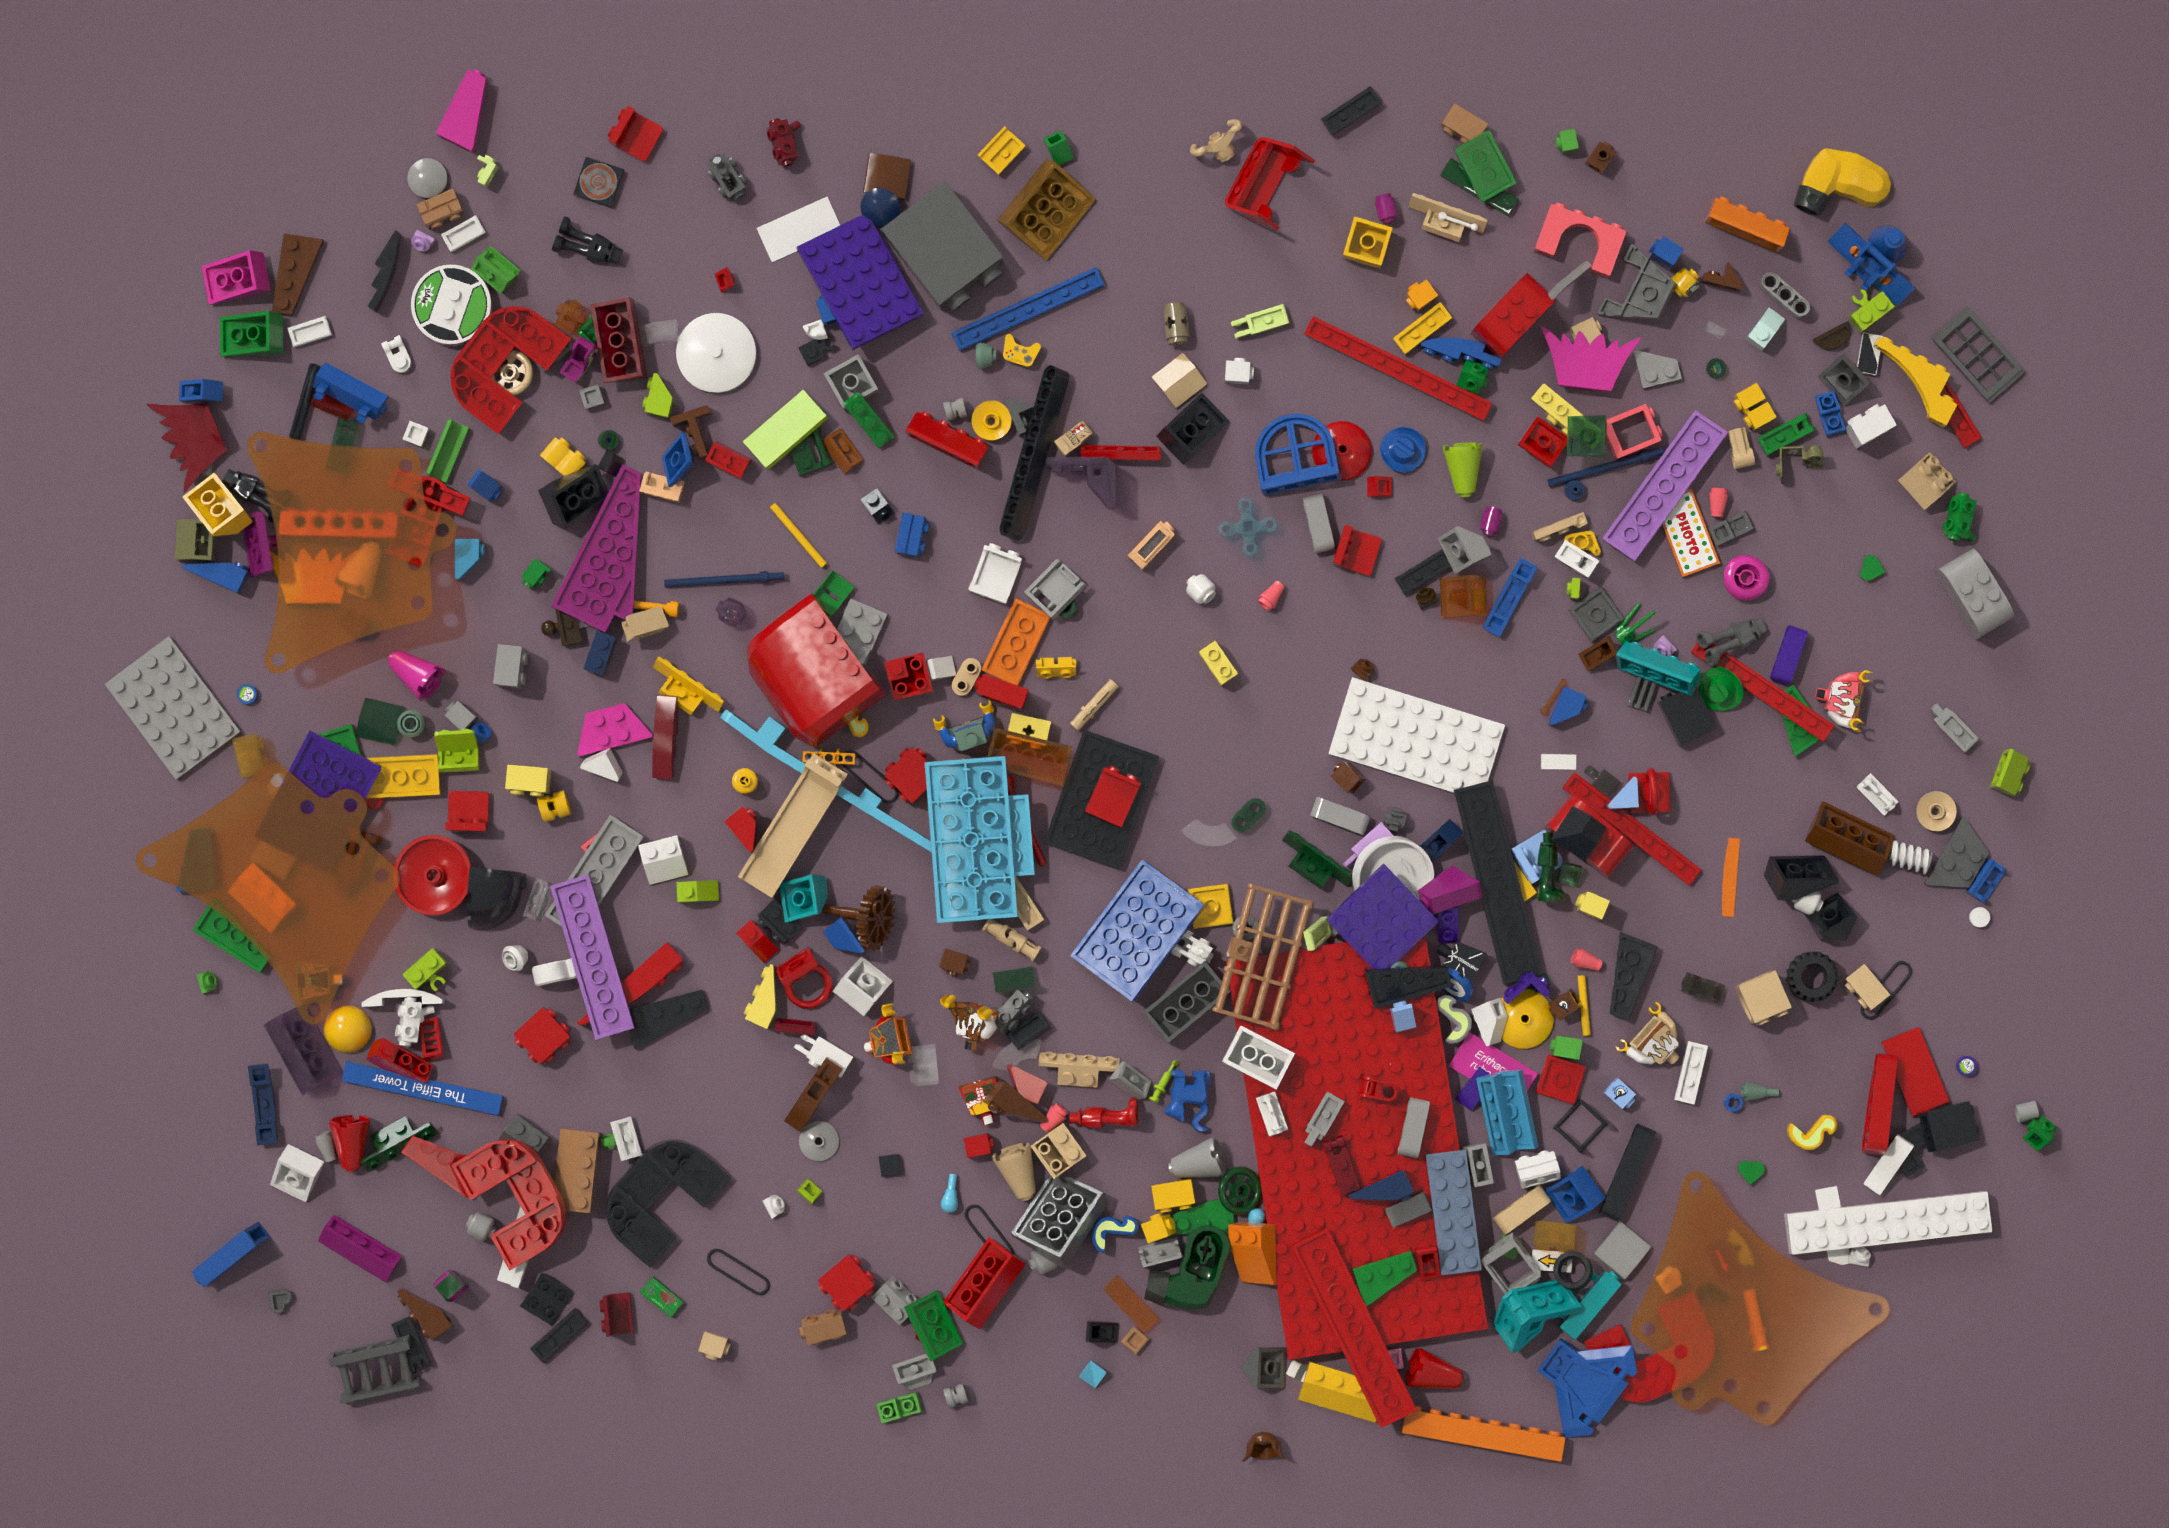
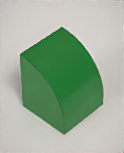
M1061 130L1043 138L1048 152L1056 164L1061 165L1074 158Z

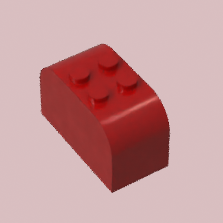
M1527 272L1474 327L1471 335L1480 343L1486 344L1485 348L1493 356L1502 359L1554 305L1556 299L1552 300L1548 296L1549 292Z
M1571 795L1544 827L1548 831L1553 832L1554 835L1572 806L1593 816L1607 828L1599 843L1587 858L1586 863L1604 878H1608L1633 849L1634 845L1583 801Z

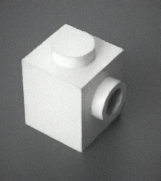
M1234 358V361L1226 360L1225 383L1249 384V379H1253L1254 367H1250V362H1246L1245 358Z

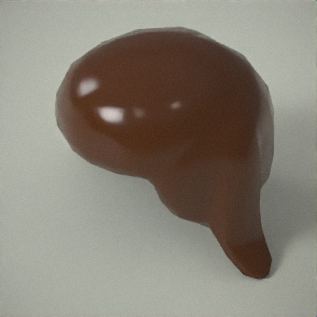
M1258 1432L1252 1435L1248 1441L1246 1456L1242 1462L1250 1457L1271 1459L1279 1456L1284 1460L1286 1458L1282 1455V1446L1279 1439L1272 1433Z

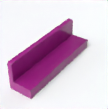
M334 1214L323 1228L318 1242L384 1282L388 1281L392 1271L402 1257Z

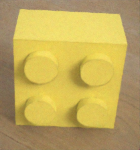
M507 765L505 789L509 790L510 794L524 796V792H530V795L534 797H542L544 794H549L550 769Z

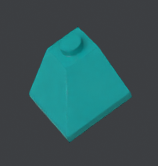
M811 874L781 883L780 894L785 923L821 913L828 897L825 876Z

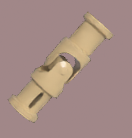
M988 919L982 928V931L991 933L996 937V940L1012 948L1017 953H1023L1032 962L1042 948L1040 945L1036 946L1028 941L1027 937L1019 934L1008 925H1002L994 919Z

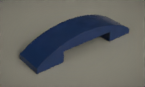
M269 1064L249 1065L248 1072L253 1095L257 1146L278 1143L277 1120Z

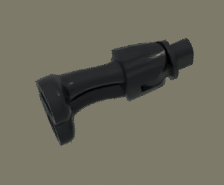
M566 216L563 217L559 234L573 237L589 244V246L569 241L557 235L552 251L558 253L561 250H572L587 256V260L606 263L607 261V264L610 262L619 264L623 249L617 248L616 244H613L598 233L593 236L575 229L571 224V219Z
M229 469L222 480V483L229 486L228 489L245 503L250 501L263 508L268 513L269 521L273 524L280 520V513L283 511V508L268 502L257 495L256 492L272 498L284 507L289 504L293 496V492L289 489L282 491L273 490L260 483V478L241 473L240 471L235 472Z

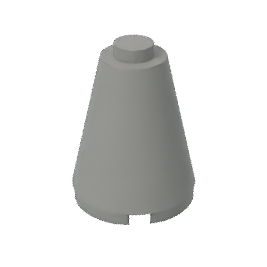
M1215 1137L1209 1138L1171 1158V1163H1168L1170 1174H1174L1176 1178L1224 1176L1226 1164L1222 1162L1223 1151L1218 1139Z

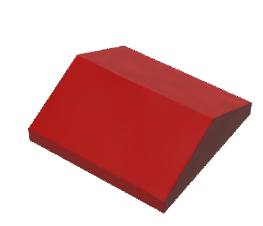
M1537 416L1518 443V446L1548 467H1551L1570 438Z

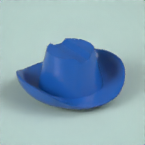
M1410 427L1392 429L1384 436L1380 445V454L1383 461L1389 468L1398 472H1410L1418 468L1423 462L1426 453L1423 437L1418 431Z

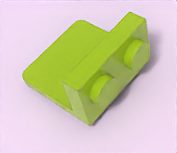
M441 730L434 733L438 749L439 773L479 770V747L474 730Z

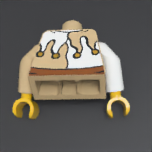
M1654 1002L1658 1007V1011L1654 1012L1649 1007V1013L1654 1015V1017L1629 1043L1631 1047L1628 1046L1625 1040H1620L1625 1043V1048L1619 1049L1616 1046V1049L1620 1052H1627L1626 1055L1638 1063L1652 1065L1657 1062L1661 1065L1667 1060L1670 1064H1674L1679 1058V1055L1674 1051L1679 1045L1676 1040L1678 1036L1676 1025L1665 1012L1661 1011V1005Z

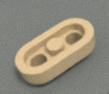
M968 658L962 663L952 682V689L955 694L965 696L970 693L981 672V664L978 660ZM970 664L975 666V670L972 672L967 669ZM960 682L966 684L964 689L958 688Z

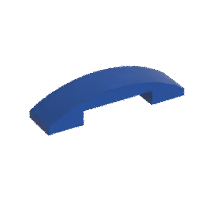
M1520 557L1482 626L1483 629L1498 637L1501 636L1538 566Z

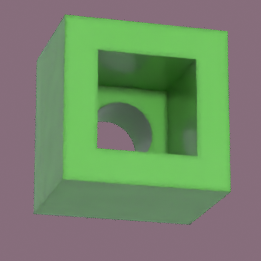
M1575 129L1558 133L1555 143L1557 150H1561V154L1576 152L1579 149Z

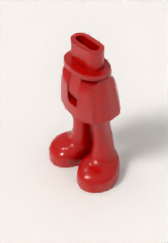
M1131 1098L1128 1102V1107L1124 1110L1103 1109V1106L1087 1107L1083 1111L1079 1109L1078 1112H1070V1124L1079 1123L1080 1126L1101 1129L1104 1124L1138 1127L1139 1112L1137 1098Z

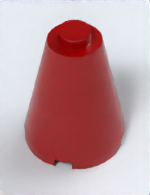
M352 1115L333 1117L332 1121L329 1120L340 1165L346 1172H355L362 1166L360 1161L363 1159L370 1118L367 1116L359 1115V1119L353 1118Z
M1416 1348L1412 1352L1408 1362L1411 1365L1410 1371H1406L1405 1376L1406 1385L1412 1388L1457 1389L1464 1380V1375L1459 1368L1423 1348Z

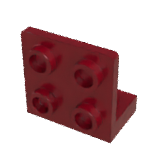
M630 1292L604 1295L603 1299L599 1301L600 1312H604V1320L601 1321L602 1333L606 1332V1337L616 1334L634 1333Z

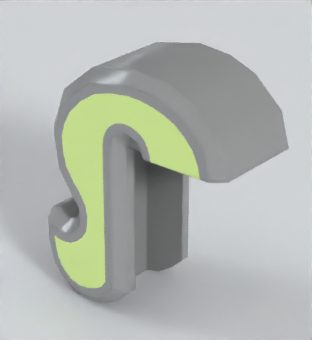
M1443 995L1436 1000L1437 1010L1456 1025L1444 1041L1449 1044L1458 1043L1468 1035L1471 1029V1018L1463 1009L1452 1007L1456 1003L1453 997Z

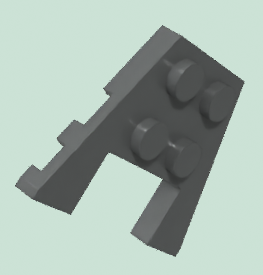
M1631 244L1623 260L1641 269L1624 304L1604 297L1597 314L1604 317L1660 320L1677 284L1638 250L1636 246Z

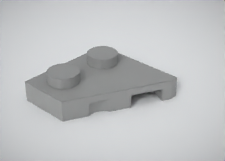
M1638 350L1633 351L1642 389L1682 379L1677 359Z

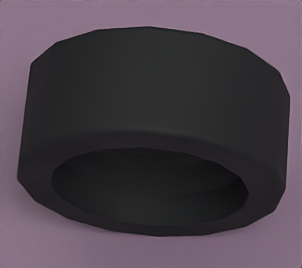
M1567 1251L1556 1259L1553 1267L1554 1277L1565 1289L1572 1291L1580 1290L1591 1281L1593 1266L1590 1260L1582 1253ZM1570 1259L1581 1261L1585 1267L1584 1276L1577 1282H1568L1562 1276V1266Z

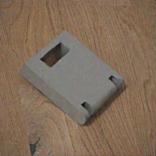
M1056 559L1024 593L1054 620L1085 589L1086 584L1080 582V578L1064 563L1062 564L1059 559ZM1041 593L1051 601L1047 608L1037 599Z

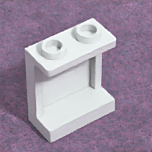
M990 543L989 546L984 545L968 591L1006 605L1022 563V558L1019 557L1020 554L1008 550V553L1000 551V546Z

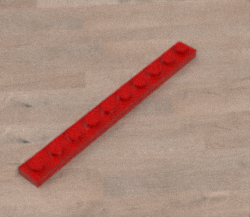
M1312 316L1304 333L1305 336L1481 421H1484L1492 405V402Z

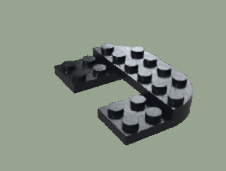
M676 1139L658 1142L644 1151L611 1189L606 1202V1218L610 1230L619 1242L650 1268L677 1237L646 1210L672 1181L704 1208L731 1177L700 1151L699 1148L689 1142Z

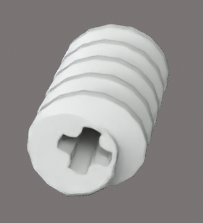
M1893 841L1888 855V861L1892 860V866L1900 862V868H1903L1906 863L1908 870L1912 866H1915L1916 872L1923 868V874L1927 873L1932 859V852L1929 855L1928 849H1924L1921 852V847H1917L1914 850L1913 845H1909L1906 849L1905 843H1901L1898 847L1897 841Z

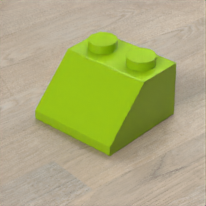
M2011 748L2004 750L1990 788L2009 796H2015L2016 793L2019 794L2023 786V782H2021L2023 774L2026 775L2030 768L2029 758Z

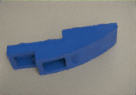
M1436 338L1422 341L1420 346L1424 353L1434 356V354L1440 355L1442 360L1449 363L1457 362L1460 355H1462L1464 360L1478 361L1482 363V366L1493 370V368L1497 369L1501 361L1500 358L1483 352L1486 344L1468 339Z

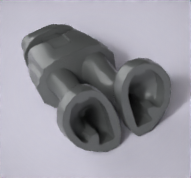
M1751 619L1749 621L1731 623L1730 628L1718 633L1700 631L1697 633L1696 638L1699 646L1703 649L1718 641L1732 638L1727 643L1705 651V660L1710 667H1713L1719 663L1720 657L1724 653L1736 648L1743 650L1749 647L1756 640L1760 639L1761 635L1766 634L1767 629L1762 619L1756 621Z

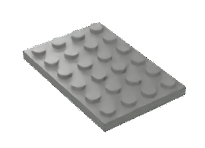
M170 636L105 683L114 698L176 780L180 779L241 733L240 729Z

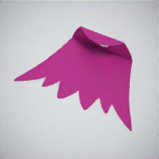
M1541 326L1554 362L1557 383L1559 386L1569 389L1595 392L1612 391L1624 363L1641 340V337L1634 339L1618 348L1619 340H1616L1606 348L1603 334L1598 335L1589 345L1584 334L1579 331L1572 345L1564 333L1562 334L1561 342L1554 334Z

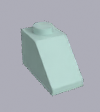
M1769 307L1745 340L1762 351L1785 318Z

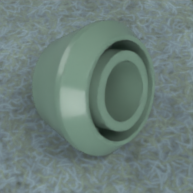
M980 342L976 345V365L982 370L996 362V350H992L991 345Z
M414 710L403 712L397 721L400 733L409 738L420 735L425 726L423 716Z

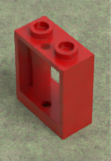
M985 674L982 675V678H977L974 686L978 696L1019 710H1023L1029 693V689Z

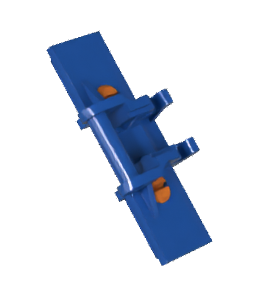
M1846 222L1827 241L1852 264L1845 271V274L1849 277L1855 273L1864 281L1861 289L1866 291L1874 284L1898 306L1916 288L1894 268L1895 262L1892 263L1872 245L1873 242L1871 240L1866 242Z

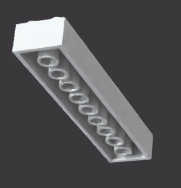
M1987 1191L1784 1214L1789 1254L1992 1232Z

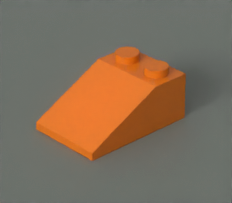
M1251 1222L1229 1224L1230 1250L1241 1282L1276 1285L1275 1224Z

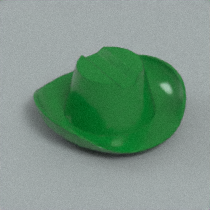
M1714 667L1706 671L1702 676L1698 691L1708 708L1716 711L1733 709L1740 704L1743 699V687L1741 681L1733 672L1723 667Z

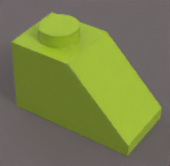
M718 881L676 882L678 903L719 901Z

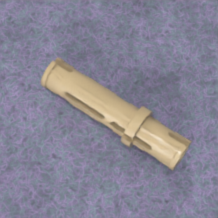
M1109 679L1088 704L1080 708L1081 711L1070 721V724L1077 731H1080L1090 718L1093 719L1095 717L1096 711L1119 686Z

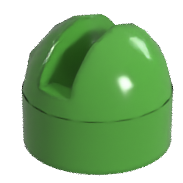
M613 1133L599 1139L601 1145L606 1150L614 1149L616 1146Z

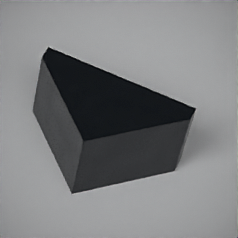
M1087 1320L1086 1342L1117 1343V1322Z

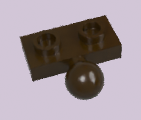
M556 609L558 623L547 620L541 625V631L545 636H552L556 631H559L562 646L582 643L578 620Z

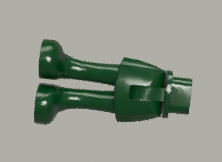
M1553 832L1543 833V841L1540 843L1537 866H1541V878L1537 895L1538 901L1551 902L1560 901V899L1565 898L1564 891L1556 889L1553 885V872L1555 866L1558 865L1556 843L1551 840Z

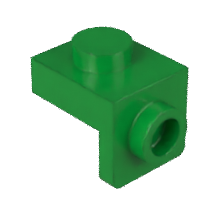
M591 315L577 331L579 334L578 338L583 336L595 344L596 335L593 316Z

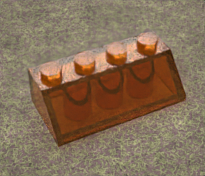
M994 727L987 757L1005 756L1006 772L1063 786L1072 746Z

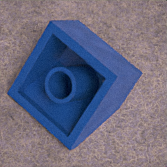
M1583 1165L1544 1190L1566 1224L1592 1210L1605 1199Z

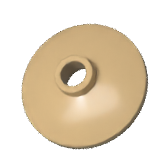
M1940 791L1925 794L1919 800L1916 808V815L1920 824L1931 831H1942L1950 827L1957 813L1953 799L1948 794ZM1933 808L1938 809L1939 813L1937 815L1932 814Z

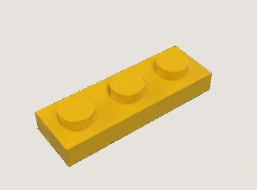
M1439 302L1396 335L1393 341L1405 355L1450 321L1452 316L1442 303Z

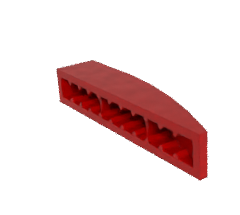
M668 942L622 982L628 1005L642 997L656 985L662 986L668 980L666 977L671 972L675 974L683 967L681 963L684 959ZM588 1013L577 1022L579 1026L590 1023Z

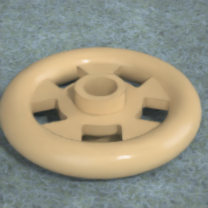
M512 350L506 358L508 363L503 367L500 366L496 373L500 372L501 380L496 381L495 375L491 379L513 396H516L525 391L530 385L533 377V367L525 354ZM516 359L522 362L519 368L513 364ZM509 371H513V375L511 377H508ZM520 373L525 374L522 382L517 381ZM505 383H513V388H505Z

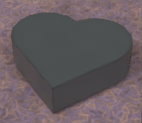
M287 1289L268 1292L270 1309L275 1314L283 1313L286 1305L293 1300L292 1292Z

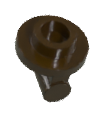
M1422 588L1416 595L1421 610L1439 602L1432 588Z

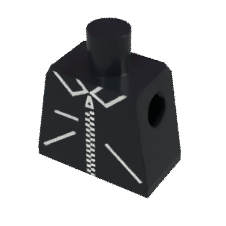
M1442 942L1436 953L1446 958L1442 966L1446 965L1447 968L1458 971L1460 977L1463 978L1465 976L1470 982L1487 955L1483 951L1460 942H1456L1452 948Z

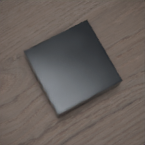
M899 1154L879 1156L881 1177L902 1174Z

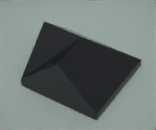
M1572 806L1551 840L1585 862L1599 843L1607 827L1593 816Z
M1839 893L1823 901L1819 912L1815 911L1811 915L1804 913L1820 940L1846 941L1857 920L1856 914Z

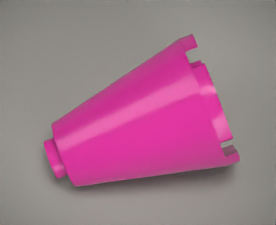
M401 650L392 652L388 658V666L420 701H424V697L430 698L441 684L440 676L445 674V669L441 666Z

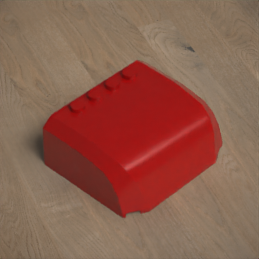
M811 593L758 633L750 641L746 653L751 677L796 739L816 748L885 697L887 693L877 679L866 671L829 619L830 614L827 609Z

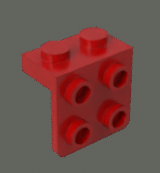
M627 106L626 109H622L617 118L619 122L616 127L612 126L608 133V137H610L609 142L611 145L645 162L660 138L663 128L636 113L634 108Z

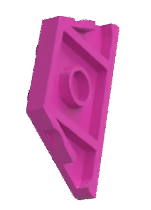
M625 703L588 712L585 715L577 755L580 757L608 748L611 749L653 738V735Z

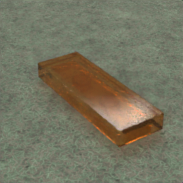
M1118 1275L1103 1288L1144 1333L1159 1320Z

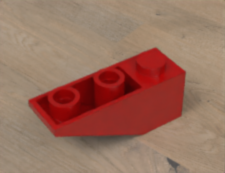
M385 1038L373 1042L366 1058L367 1061L384 1070L423 1083H427L434 1067L429 1062Z

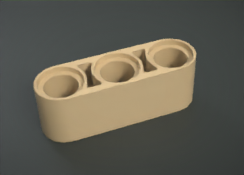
M1537 1185L1493 1217V1220L1505 1235L1552 1200L1541 1185Z

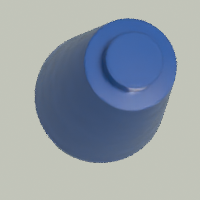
M1880 226L1868 238V241L1871 240L1873 242L1872 245L1892 263L1900 261L1907 251V239L1904 233L1895 226Z

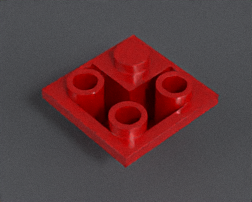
M923 652L884 662L894 701L933 691Z

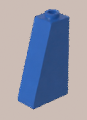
M260 1222L244 1229L191 1271L196 1282L202 1285L203 1288L211 1284L271 1237Z

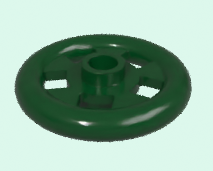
M1238 1166L1224 1174L1218 1187V1196L1223 1207L1237 1215L1249 1213L1256 1208L1260 1202L1262 1191L1260 1179L1253 1170ZM1236 1176L1238 1181L1231 1184L1230 1179ZM1245 1176L1251 1179L1249 1184L1243 1181ZM1238 1187L1241 1188V1192L1239 1194L1237 1192ZM1227 1190H1230L1232 1196L1230 1199L1227 1198ZM1250 1190L1254 1191L1252 1200L1247 1198ZM1236 1200H1243V1206H1236Z

